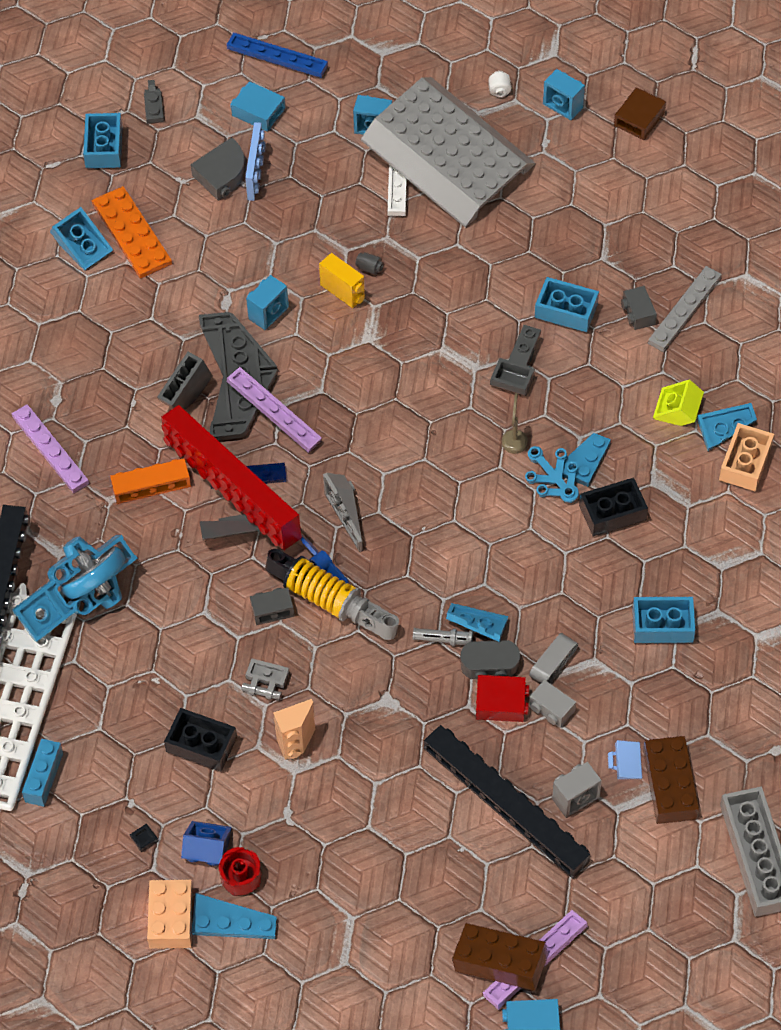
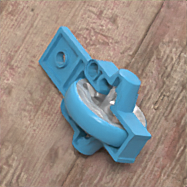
M115 535L97 550L80 536L71 539L64 545L63 550L66 556L48 570L50 581L12 609L35 642L73 613L87 615L100 604L108 609L122 599L116 575L138 559L124 541L122 535ZM73 559L77 561L78 566H72ZM58 569L62 572V577L59 580L56 578V571ZM59 586L65 597H67L68 599H72L68 603H66L61 594L58 592ZM95 589L100 594L97 598L94 597ZM80 601H83L84 603V609L82 611L78 609V604ZM39 608L44 610V617L42 619H37L35 615L36 610Z

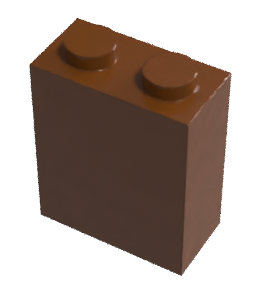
M636 87L615 113L614 126L644 140L664 115L666 101Z

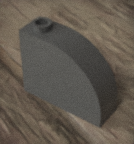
M232 137L190 164L192 176L218 201L235 190L242 182L245 174L243 150Z
M187 352L157 398L160 402L171 408L180 405L183 409H186L200 396L213 375L203 359Z

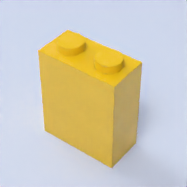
M330 253L319 263L320 285L348 306L354 308L357 304L362 303L365 298L364 276L333 253Z

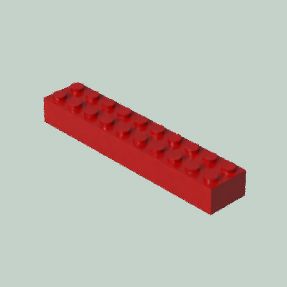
M180 405L161 416V427L164 432L163 439L166 445L175 449L179 457H183L191 468H195L203 479H207L215 490H219L227 501H231L238 512H243L248 521L257 525L263 535L266 534L275 546H279L284 551L302 539L299 514Z

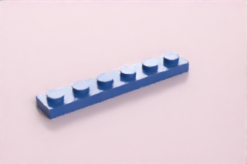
M234 32L227 43L228 50L322 78L328 67V61Z

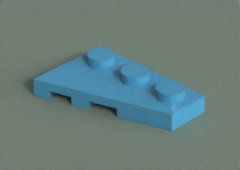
M451 603L446 619L498 642H500L508 622V616Z

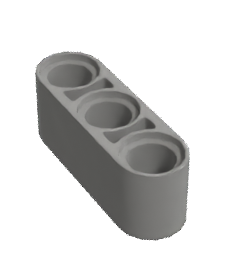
M560 633L532 667L529 676L540 683L544 680L551 683L575 653L578 643L565 634Z

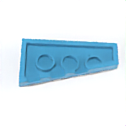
M195 893L192 935L260 939L276 938L277 916Z

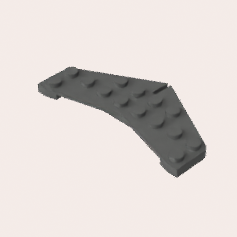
M223 312L199 315L200 328L223 375L213 421L210 426V434L218 441L242 438L247 434L259 409L226 382L227 377L241 367L269 391L278 374L277 365L234 314Z

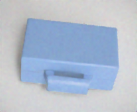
M617 740L615 743L616 752L608 753V768L617 770V779H642L640 742ZM613 755H616L617 766H613Z

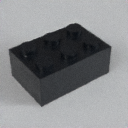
M634 477L580 493L579 507L592 536L647 520L648 507Z
M180 708L164 740L167 753L222 772L237 740V731L234 726Z

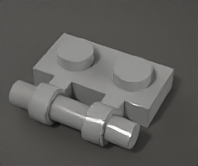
M251 658L245 676L246 679L252 681L251 684L243 683L241 690L248 692L250 695L255 696V694L265 696L269 700H280L282 692L275 691V688L284 689L290 670L284 666ZM259 682L268 684V689L259 687Z

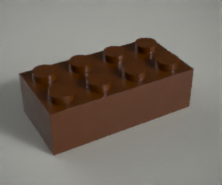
M685 736L645 740L643 753L656 824L697 820L699 807Z
M465 923L452 961L456 972L535 991L548 957V951L544 941Z

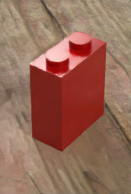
M478 675L476 720L524 722V715H528L529 703H525V697H529V685H525L526 677Z

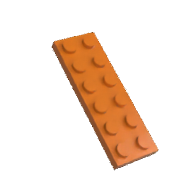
M124 186L92 200V205L140 279L172 265L171 258Z

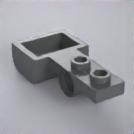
M523 325L509 360L499 358L491 376L490 385L521 395H527L534 379L535 368L527 365L532 361L534 349L541 335L540 329Z

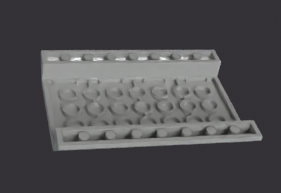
M422 77L373 120L361 138L364 144L465 228L477 218L479 209L519 173L524 175L535 165L532 159L432 77Z

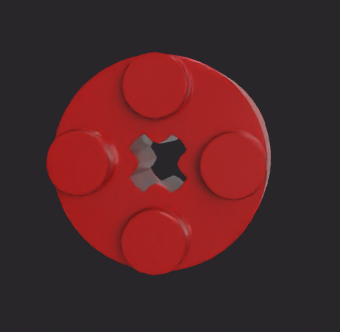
M235 847L224 853L219 862V874L223 887L231 895L238 896L249 894L260 886L262 878L261 866L255 852L244 849V847Z

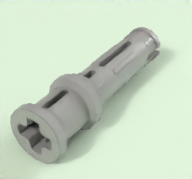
M414 628L413 640L450 643L452 646L466 645L468 642H473V630L464 632L457 631V629L442 631Z

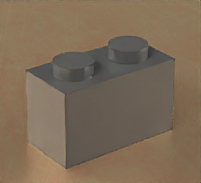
M645 286L624 291L621 305L623 310L626 309L628 322L633 325L634 330L656 325L657 313Z
M288 587L276 588L266 593L259 592L250 596L256 626L294 617V609Z

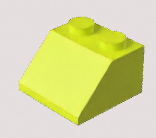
M690 379L663 387L653 418L679 426L695 422L704 392Z

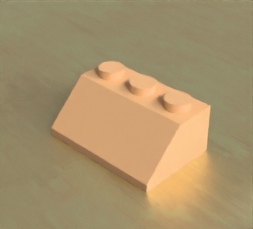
M312 699L273 713L276 740L285 760L289 758L294 759L303 754L315 731Z

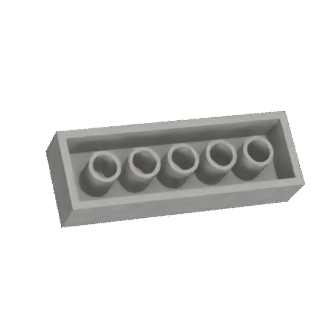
M757 787L723 794L720 807L754 916L781 912V844L763 788Z

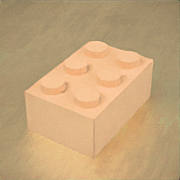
M738 423L723 461L719 480L756 491L772 447L774 434Z
M149 880L147 940L150 949L192 948L193 886L191 880Z

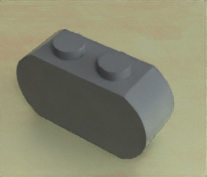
M512 641L468 642L461 650L460 667L463 674L469 679L478 680V675L513 677L519 670L520 651Z

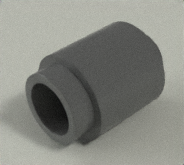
M365 252L358 254L355 265L360 270L376 275L382 271L384 263L382 258Z

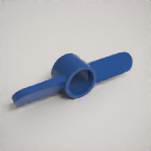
M301 534L302 539L300 540L314 555L309 561L314 563L315 566H319L320 569L326 570L327 573H331L333 577L337 576L339 580H344L345 584H349L348 579L333 564L329 555L323 550L319 552Z

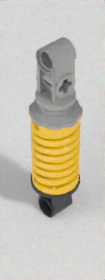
M280 549L268 551L265 569L268 573L284 581V588L288 587V590L327 610V612L332 613L341 621L350 618L352 622L362 625L365 629L374 632L385 640H392L396 637L399 618L380 606L373 604L369 599L362 598L360 588L348 583L345 584L344 580H339L337 576L333 577L331 573H327L326 570L315 566L314 563L308 561L304 556L295 559Z

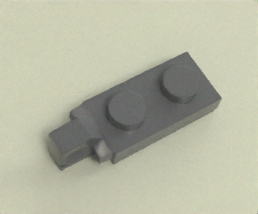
M148 80V89L144 90L146 123L164 122L160 88L156 89L155 80Z

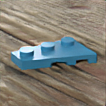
M752 403L700 414L697 416V421L707 451H710L733 437L738 423L751 426L756 423L757 418Z
M593 433L567 457L564 463L563 477L568 479L567 464L574 461L579 467L575 482L589 487L611 444V439ZM571 466L570 470H574L576 466Z

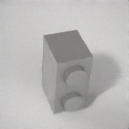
M546 680L537 687L529 698V706L535 713L542 714L549 723L556 724L560 728L576 709V702Z

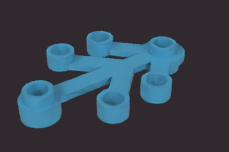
M538 446L531 447L528 451L530 461L539 463L548 475H537L534 471H528L525 475L526 481L529 484H534L535 482L557 484L560 489L547 488L545 484H540L536 491L540 497L558 496L564 502H574L579 496L578 488L575 486L576 473L579 471L578 464L574 461L567 464L569 475L566 484L562 479L564 463L568 456L566 450L563 448L556 450L557 463L556 470H554L544 458L542 449ZM534 451H538V454L532 455ZM560 453H565L562 457L558 456ZM571 466H576L574 470H570ZM533 475V479H528L529 476ZM543 488L546 489L543 493L539 492ZM571 490L572 493L567 495L566 492Z

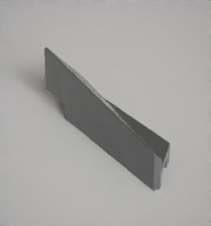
M245 514L219 518V521H200L203 541L260 531L257 525L248 521Z

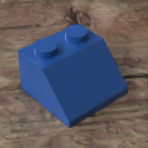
M191 821L183 835L181 858L187 859L189 862L202 861L213 866L219 865L222 856L227 851L232 827Z

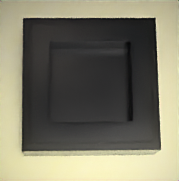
M147 823L129 834L140 852L158 842V838Z

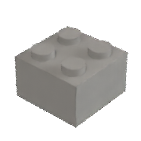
M588 762L583 765L578 764L571 772L566 775L562 774L554 780L552 800L565 818L600 797L602 780Z

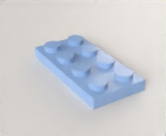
M254 122L245 177L247 200L255 201V194H259L260 166H263L264 161L262 152H265L266 142L264 141L265 130H262L261 123Z

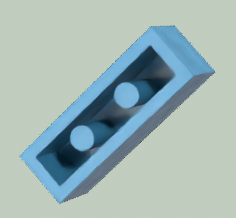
M41 739L22 790L25 803L45 807L63 756L61 743Z

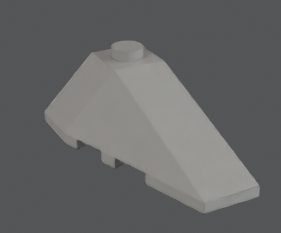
M323 474L326 498L358 551H363L353 493L355 488L352 482L347 481L344 475Z

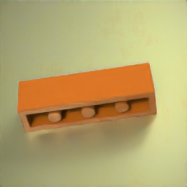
M184 458L174 459L162 464L157 463L145 468H136L124 473L119 472L110 476L117 504L191 487Z

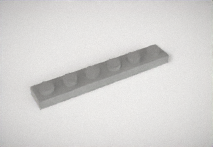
M706 266L649 338L648 344L664 352L719 282L722 274Z

